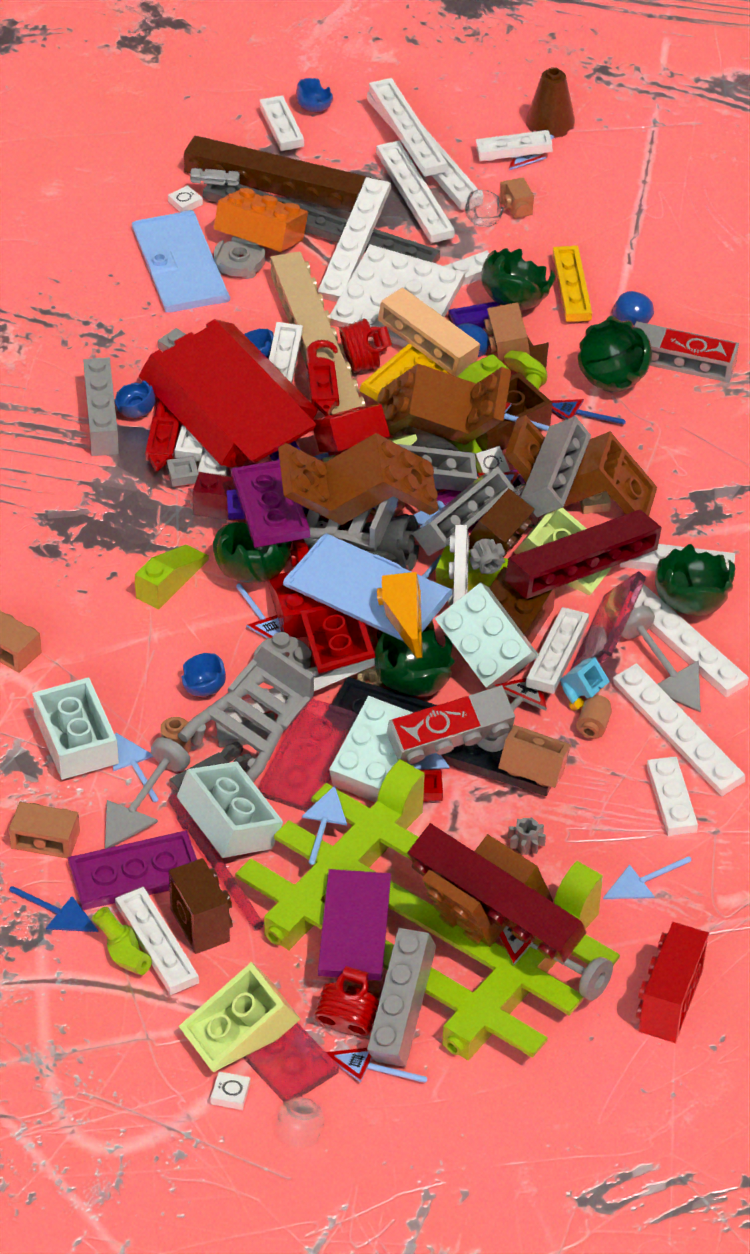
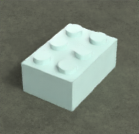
M479 583L435 618L487 689L493 688L495 684L505 683L539 656L489 587L482 583Z
M89 677L32 693L34 717L61 780L119 764L116 736Z
M368 696L329 769L332 785L376 803L380 787L387 773L398 761L387 735L388 722L413 712Z
M237 761L187 769L177 798L222 858L273 848L276 841L274 834L282 827L283 820Z

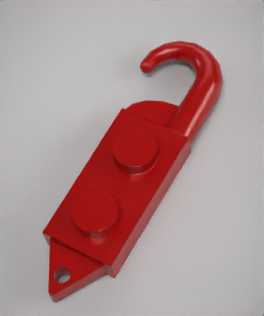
M316 340L306 350L311 403L325 416H328L335 406H339L335 362L328 358L317 357V350L320 348H330L336 354L338 349L334 343L328 340Z
M161 401L156 406L145 451L146 461H150L156 472L167 464V460L174 459L175 447L180 431V421L172 413L166 412L167 407Z

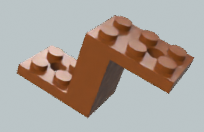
M416 364L383 387L378 394V403L382 404L390 436L408 425L464 445L470 443L504 421L511 370L501 367L480 382L473 383L436 369Z
M524 415L516 420L504 456L527 482L545 437L530 419ZM611 431L590 439L564 507L607 491L609 497L618 504L625 515L641 509L649 516L657 491V486Z
M377 433L325 463L288 443L278 448L284 497L340 525L393 496L428 515L439 511L432 463Z
M487 834L475 849V852L553 902V898L538 866ZM430 869L422 878L428 890L426 892L427 896L434 901L433 907L440 912L439 918L452 928L458 925L464 929V935L474 943L479 944L482 941L491 947L499 934L507 926L503 924L500 927L488 919L487 912L484 911L480 902Z

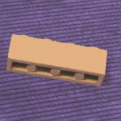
M403 287L381 301L378 321L453 376L457 377L470 364L477 361L480 343Z

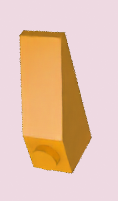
M417 572L383 575L382 588H377L379 606L384 605L387 618L414 656L422 658L421 589Z

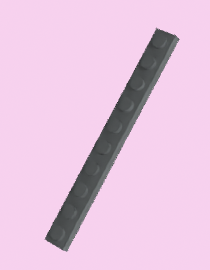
M225 183L224 186L207 184L203 189V198L218 203V200L241 188H249L254 190L255 194L273 196L277 198V201L285 204H297L300 206V209L308 211L305 232L337 243L348 221L347 219L241 184L236 187L228 186V183ZM377 229L373 230L365 249L366 252L371 244L435 264L440 259V250Z

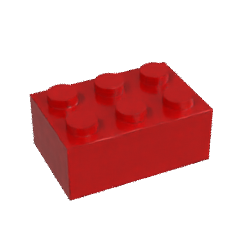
M382 404L359 406L314 419L317 425L313 431L319 452H328L329 456H337L375 433L385 438L390 437Z
M673 921L668 933L662 932L657 950L660 952L658 957H652L648 969L649 980H643L638 998L641 1000L637 1008L636 1018L640 1019V1033L676 1043L703 973L709 932Z

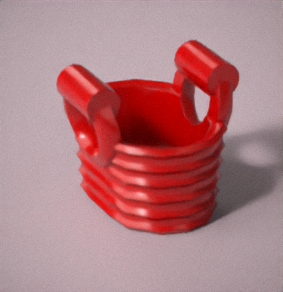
M363 318L339 328L341 343L346 359L350 363L352 373L365 372V370L380 367L379 355L386 352L387 347L392 346L387 326L370 327L367 319ZM369 337L373 338L376 348L368 343Z
M345 966L343 973L337 978L336 982L324 984L319 998L320 1001L314 1014L316 1020L325 1027L357 1037L369 1036L380 1001L372 995V992L368 991L369 972ZM348 980L362 986L360 989L348 985L347 990L344 991L343 982Z

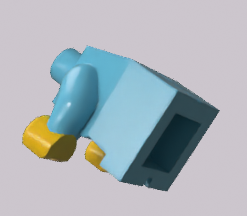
M596 657L584 659L560 679L562 689L570 701L569 707L573 711L579 710L584 704V700L580 696H585L586 699L592 698L610 682Z

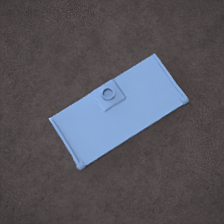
M193 210L132 222V229L165 312L172 313L230 301L231 297Z
M325 533L285 577L283 586L404 641L387 618L384 605L379 606L377 599V588H382L383 575L411 572L399 564ZM417 574L421 589L423 632L452 595V589Z

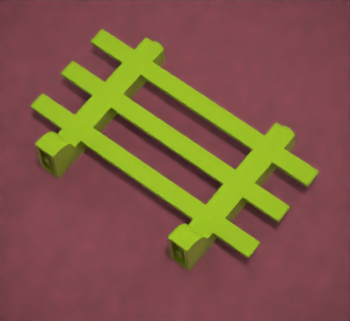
M399 759L387 773L380 787L377 802L371 808L336 789L346 822L351 824L352 827L333 846L324 840L321 841L315 865L296 884L291 883L252 858L235 873L237 879L277 902L264 916V936L270 942L290 951L313 926L322 930L329 869L376 872L370 867L389 847L411 860L407 852L419 837L406 829L423 813L424 772ZM325 783L311 797V801L316 803L333 786ZM288 820L274 834V839L309 860L316 836ZM576 861L564 876L557 890L554 903L581 920L585 929L599 915L603 875ZM391 881L390 909L493 970L482 984L472 992L431 967L425 993L456 1011L443 1026L442 1045L450 1053L459 1055L469 1061L490 1036L494 1034L533 1058L548 1041V1037L510 1015L529 992L569 1016L584 1000L580 992L547 973L557 961L554 959L549 960L538 950L530 946L518 962L513 965L504 947L495 942L491 947L482 941L479 944L474 943L464 935V929L458 925L452 928L439 918L440 912L433 905ZM586 934L571 953L587 964L598 957H603L610 960L614 965L620 958L619 953ZM385 940L383 967L388 970L394 944Z

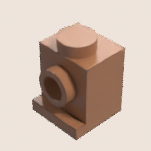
M524 177L501 181L499 202L504 204L506 210L509 209L513 218L533 215L534 194Z

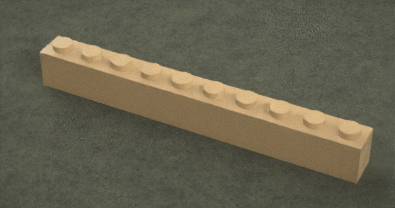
M301 251L271 256V278L289 324L303 325L299 350L307 370L306 350L312 342L328 340L337 346L338 353L336 354L330 348H320L317 350V357L328 358L335 362L339 406H335L330 415L365 406L363 396L359 397L357 381L351 378L350 363L344 360L343 346L337 343L336 329L330 326L329 311H324L323 296L317 293L315 277L311 278L309 262L304 261Z

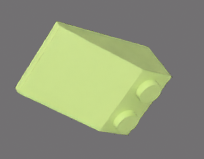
M564 508L557 509L545 514L538 521L514 553L519 554L587 528ZM612 567L566 585L590 596Z
M250 962L181 1023L179 1028L208 1067L215 1072L277 1041L301 1018L269 977L255 964Z

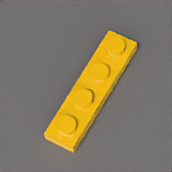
M578 245L553 247L552 256L566 322L592 321V309Z

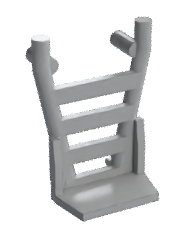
M393 496L374 507L377 512L370 526V533L362 532V529L371 509L355 517L348 531L338 530L340 524L330 519L326 528L316 527L321 515L309 510L306 519L310 528V538L320 539L323 534L328 533L356 547L370 551L379 550L389 522L395 514L398 498Z
M264 643L255 657L228 687L227 691L229 693L192 718L178 734V737L183 742H188L191 738L192 744L200 745L203 742L206 730L205 724L212 719L259 752L256 759L251 758L248 761L245 770L252 782L264 771L284 730L292 724L314 696V675L267 643ZM267 682L288 697L286 702H282L259 685ZM246 694L250 695L278 714L276 721L241 698ZM231 707L269 733L267 739L265 740L225 713L224 710Z

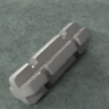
M192 168L190 180L192 183L201 184V181H204V184L223 186L225 183H228V186L236 187L239 185L240 174L237 171L226 173V170L205 169V171H202V168Z

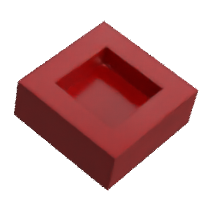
M304 539L293 541L294 550H290L292 567H295L309 551Z
M420 770L424 772L423 801H443L442 770Z

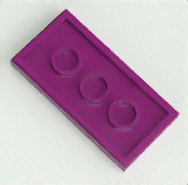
M280 460L231 469L233 483L254 548L311 537L302 505L284 497Z
M187 830L67 857L68 866L83 910L114 904L115 898L141 887L145 888L148 895L169 891L168 870L197 860Z
M329 869L318 976L338 978L343 973L344 967L349 966L369 972L368 980L382 981L391 873Z

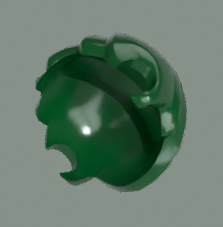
M504 248L499 252H496L497 250L490 252L482 266L481 281L484 289L495 302L500 305L518 302L520 311H524L537 306L547 297L556 277L552 270L549 279L546 281L547 267L543 265L537 266L531 260L524 261L522 249L510 252L508 248Z
M608 316L602 323L590 325L586 329L585 337L579 343L580 352L577 355L580 370L592 385L607 392H620L632 387L646 375L652 360V348L648 336L641 328L633 327L631 321H620L614 316Z
M233 522L223 526L217 532L213 541V552L220 570L227 577L244 583H261L276 577L282 572L290 557L292 542L288 541L254 548L247 523Z
M688 544L682 550L673 549L666 558L660 559L655 571L657 593L665 604L682 614L692 616L712 614L727 601L728 593L733 589L735 564L728 559V570L724 555L718 554L713 556L708 552L697 553L692 544Z
M435 630L422 632V658H416L404 641L384 632L376 645V658H374L375 669L380 681L388 688L407 696L426 697L438 692L447 684L453 673L450 668L455 663V660L451 657L452 641L448 636L444 635L445 646H442L436 640Z

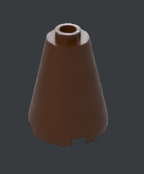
M549 68L543 71L526 118L527 127L531 132H534V130H549L550 135L558 138L567 135L568 130H573L575 117L566 74L559 68Z

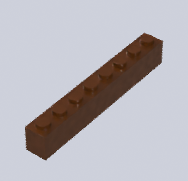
M194 135L184 151V172L191 173L192 168H202V171H205V169L226 170V173L237 171L240 174L239 184L347 212H352L364 181L368 177Z

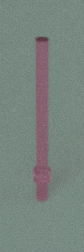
M177 793L171 794L168 797V802L176 812V819L181 827L188 830L253 930L258 931L262 929L264 922L208 838L179 801Z

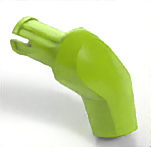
M511 350L504 356L507 367L510 370L519 372L538 390L541 385L547 382L548 374L545 367L526 352Z
M107 906L96 911L92 916V921L108 937L107 948L113 961L124 969L144 975L149 970L152 960L148 954L139 949L138 940L131 926L122 925Z

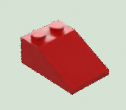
M290 572L280 573L268 580L267 583L281 630L290 637H307L300 611L325 604L283 586V581Z
M327 605L300 611L319 674L376 658L364 622Z

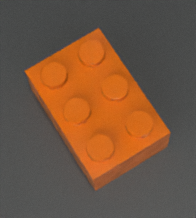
M241 188L218 200L213 229L282 252L303 240L308 211L300 209V206L297 204H285L277 201L276 197L269 195L261 196L255 194V191L252 189Z

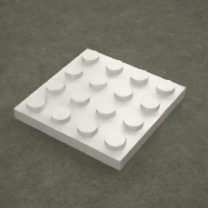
M370 244L330 314L331 325L340 328V326L343 327L365 318L369 322L370 327H384L385 325L378 321L381 301L402 287L445 317L465 280V272ZM387 327L392 344L402 347L409 344Z

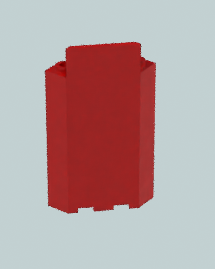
M217 319L206 323V328L196 334L190 332L175 340V345L162 352L159 349L151 353L138 375L142 381H146L149 386L153 387L154 393L221 466L230 468L242 467L247 457L252 462H258L276 452L285 443L290 444L313 431L317 425L313 419L318 409L233 323Z

